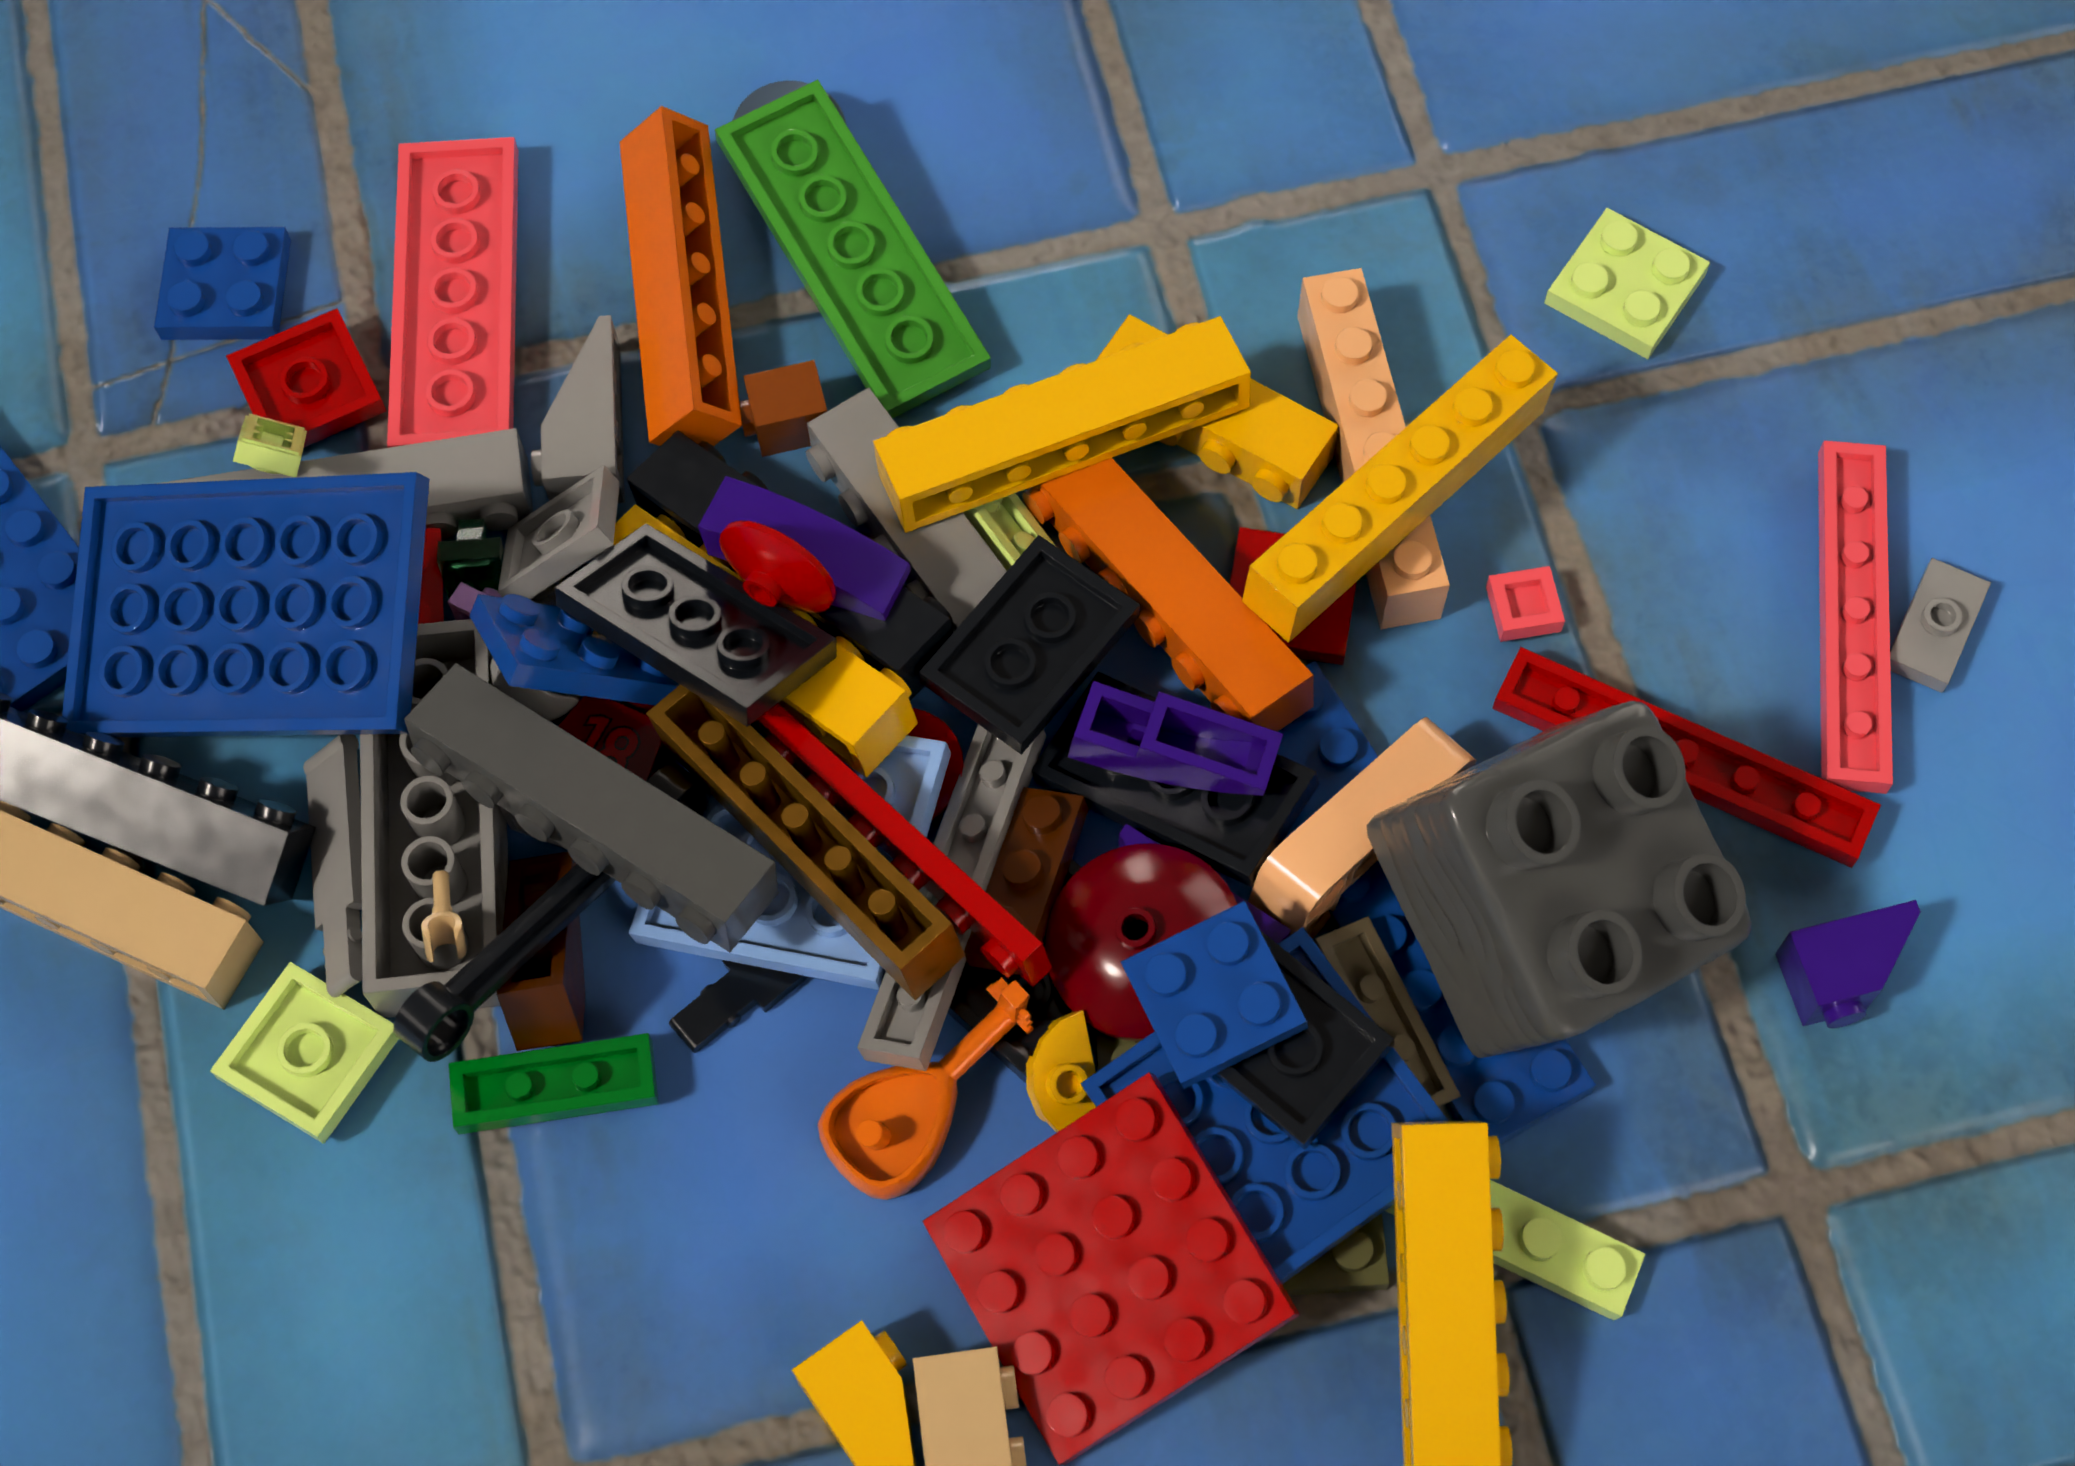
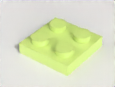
M1606 208L1547 291L1544 304L1636 354L1649 359L1706 276L1710 262L1617 212Z
M289 962L211 1068L210 1072L218 1080L325 1144L399 1038L394 1034V1023L344 993L337 998L330 996L324 981L294 963Z

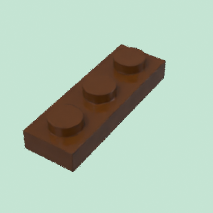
M1023 787L986 892L1043 943L1052 907L1062 889L1089 809L1084 796ZM971 931L964 949L968 965L998 971L980 949L985 942Z

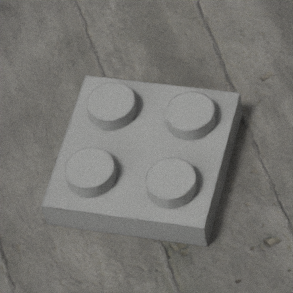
M602 465L508 528L498 593L502 597L507 594H517L528 599L533 597L535 599L545 598L555 590V587L562 582L566 575L581 565L586 566L613 546L620 482L605 465Z

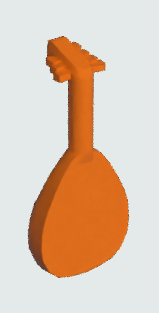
M1001 977L986 988L997 1001L996 1007L939 1062H930L927 1071L893 1066L869 1073L850 1082L835 1094L824 1107L817 1124L820 1142L832 1164L855 1188L871 1198L888 1200L907 1194L932 1170L941 1154L954 1115L958 1094L957 1080L1016 1024L1028 1035L1034 1030L1031 1026L1033 1021L1030 1018L1032 1016L1026 1010L1030 995L1016 980L1008 985Z

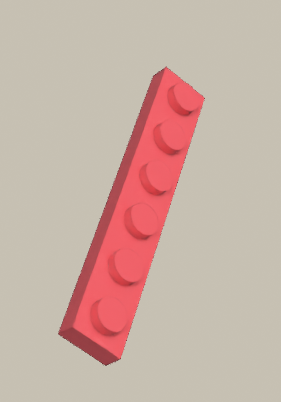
M1823 441L1818 452L1821 778L1849 791L1887 794L1893 785L1886 445Z

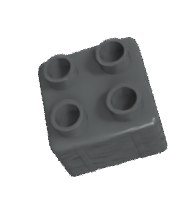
M1625 702L1550 727L1526 741L1509 747L1506 752L1478 763L1431 789L1418 793L1406 801L1376 814L1366 825L1368 838L1413 933L1423 949L1457 1027L1471 1053L1478 1058L1519 1051L1524 1048L1553 1043L1582 1034L1597 1024L1611 1019L1615 1014L1639 1004L1681 980L1702 965H1706L1733 950L1745 941L1750 934L1751 918L1746 905V894L1742 879L1733 865L1724 859L1685 779V763L1679 747L1662 730L1658 719L1651 709L1642 702Z

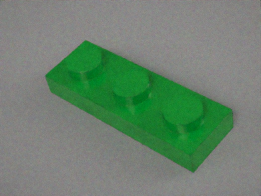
M649 1033L449 1063L453 1128L458 1135L659 1104L653 1043Z

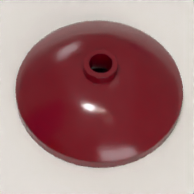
M1146 843L1127 845L1101 854L1080 868L1070 878L1052 907L1045 935V951L1052 966L1049 973L1053 984L1061 998L1073 1012L1084 1011L1086 1024L1111 1037L1129 1041H1141L1153 1033L1154 1029L1123 969L1121 961L1237 905L1236 899L1226 882L1210 865L1182 849L1163 844ZM1139 920L1148 923V931L1143 938L1139 940L1126 938V930L1131 923Z

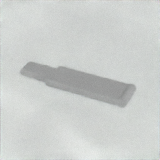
M354 734L338 735L305 761L303 765L307 780L309 825L316 827L310 844L315 929L323 931L326 987L329 995L334 998L339 997L362 981V931L360 924V910L362 909L361 805L357 762L359 742Z

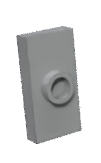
M1931 558L1891 646V671L1943 693L1951 679L1991 582Z

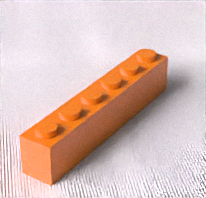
M660 106L619 142L649 443L661 446L678 430L697 444L701 441H706L715 446L742 426L709 129L708 125Z
M1113 458L1030 487L1023 492V500L1028 510L1039 523L1044 524L1048 521L1059 533V540L1070 557L1079 563L1085 562L1095 574L1140 604V616L1134 624L1141 637L1151 647L1155 648L1160 645L1172 658L1173 669L1181 682L1192 691L1199 688L1211 702L1210 707L1212 710L1278 732L1314 707V675L1273 630L1242 602L1243 598Z

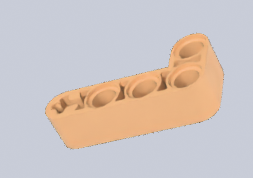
M1422 718L1274 849L1257 874L1248 902L1291 929L1290 935L1303 927L1311 939H1313L1331 918L1329 910L1333 912L1336 909L1341 894L1378 862L1367 834L1366 825L1376 814L1404 802L1418 793L1429 790L1437 784L1474 766L1477 760L1429 718Z

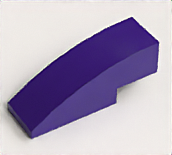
M725 476L698 525L708 555L726 560L720 548V534L733 521L744 520L760 523L787 535L813 554L830 574L836 587V597L831 605L882 621L886 620L911 571L910 564L843 523L799 502Z
M1093 681L1071 743L1068 758L1106 770L1159 783L1213 792L1263 796L1283 734L1160 691L1154 702Z

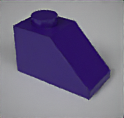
M1916 900L1789 932L1775 955L1802 1026L1825 1021L1828 1028H1839L1855 1023L1867 1015L1865 1010L1882 991L1921 913Z

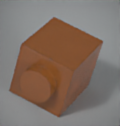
M815 360L744 375L748 399L739 401L742 427L745 437L757 435L762 457L811 446L807 423L827 412Z

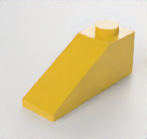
M861 1320L792 1369L798 1384L854 1466H916L907 1395L902 1377L898 1373L907 1366V1363L884 1330L873 1337Z

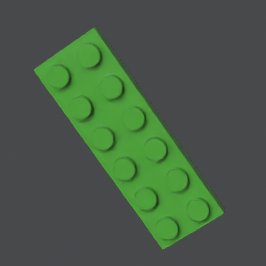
M818 79L715 129L718 145L866 389L868 387L871 389L892 419L991 368L990 355Z

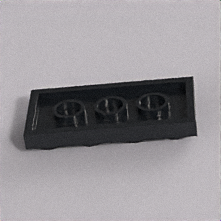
M647 523L555 587L557 607L746 727L750 726L836 658L835 637L779 603L773 607L758 603L745 592L741 580Z
M1098 671L1033 766L1031 772L1035 783L1054 792L1084 796L1088 809L1123 826L1128 824L1160 844L1187 851L1202 859L1214 870L1253 888L1261 866L1274 849L1283 842L1318 787L1317 772L1277 754L1263 796L1213 792L1159 783L1106 770L1068 758L1071 743L1093 681L1154 702L1156 700L1155 697Z

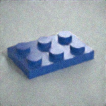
M478 594L469 615L509 686L656 705L680 685L557 606L535 603L517 594H507L503 598Z

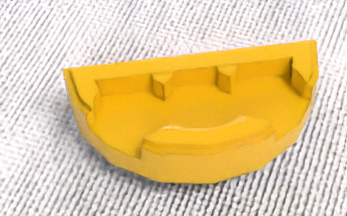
M1083 1010L1071 1012L1053 1020L1048 1026L1049 1029L1038 1040L1033 1056H1029L1026 1063V1091L1036 1115L1042 1121H1045L1056 1133L1096 1107L1080 1084L1096 1073Z

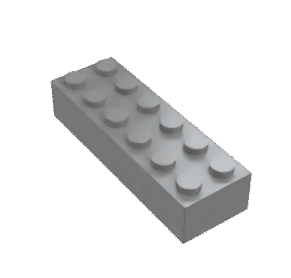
M472 619L418 624L411 711L455 663L491 684L490 663L492 655ZM360 734L362 993L375 1011L384 1018L396 1017L407 998L421 986L433 981H438L445 985L503 931L508 879L507 821L500 806L496 804L494 808H488L480 804L465 790L460 780L447 772H444L442 775H436L423 767L411 752L413 744L409 734ZM444 870L449 873L451 907L453 913L461 917L467 951L462 959H458L456 945H441L433 951L434 962H429L425 953L421 924L427 916L432 914L434 907L432 875L436 871ZM496 992L479 1008L500 1006Z

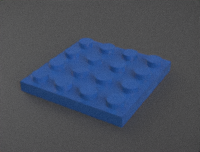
M1303 927L1278 944L1372 1020ZM1155 1031L1080 1083L1097 1107L1147 1073L1156 1075L1282 1284L1394 1205L1391 1123L1449 1121L1394 1047L1306 1150L1215 1074L1183 1090Z

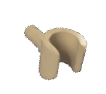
M439 870L432 875L434 904L432 914L427 916L421 924L425 953L429 962H434L433 951L441 945H456L458 959H462L467 951L461 917L453 913L451 907L449 873Z

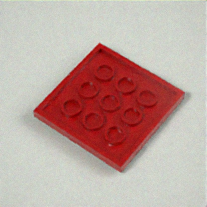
M1147 1073L922 1221L992 1347H997L998 1357L1003 1367L1014 1365L1017 1392L1058 1465L1068 1464L1300 1315L1160 1081L1152 1073Z

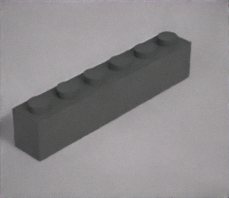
M457 663L451 667L404 718L413 744L411 752L423 767L436 775H442L444 772H447L460 780L465 790L480 804L488 808H494L497 804L515 816L517 823L529 835L543 842L551 838L568 849L570 857L585 871L593 875H600L601 872L606 873L620 882L624 892L637 904L649 910L654 909L655 906L675 917L676 923L684 933L701 944H708L711 940L726 951L731 952L779 893L775 861Z

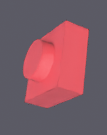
M1550 566L1490 575L1488 577L1486 590L1500 642L1562 631L1565 619Z

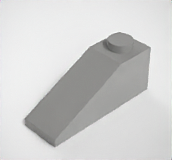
M611 315L599 316L541 424V449L531 451V469L535 486L545 487L549 501L602 465H605L620 482L618 503L625 502L620 345Z

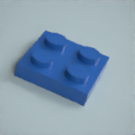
M169 228L154 325L160 339H266L278 334L291 238L286 228Z
M1245 901L1121 961L1123 969L1183 1090L1308 1028L1307 1020Z

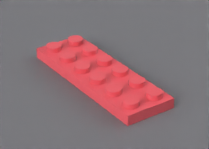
M514 137L399 144L387 432L388 448L514 429L519 153Z

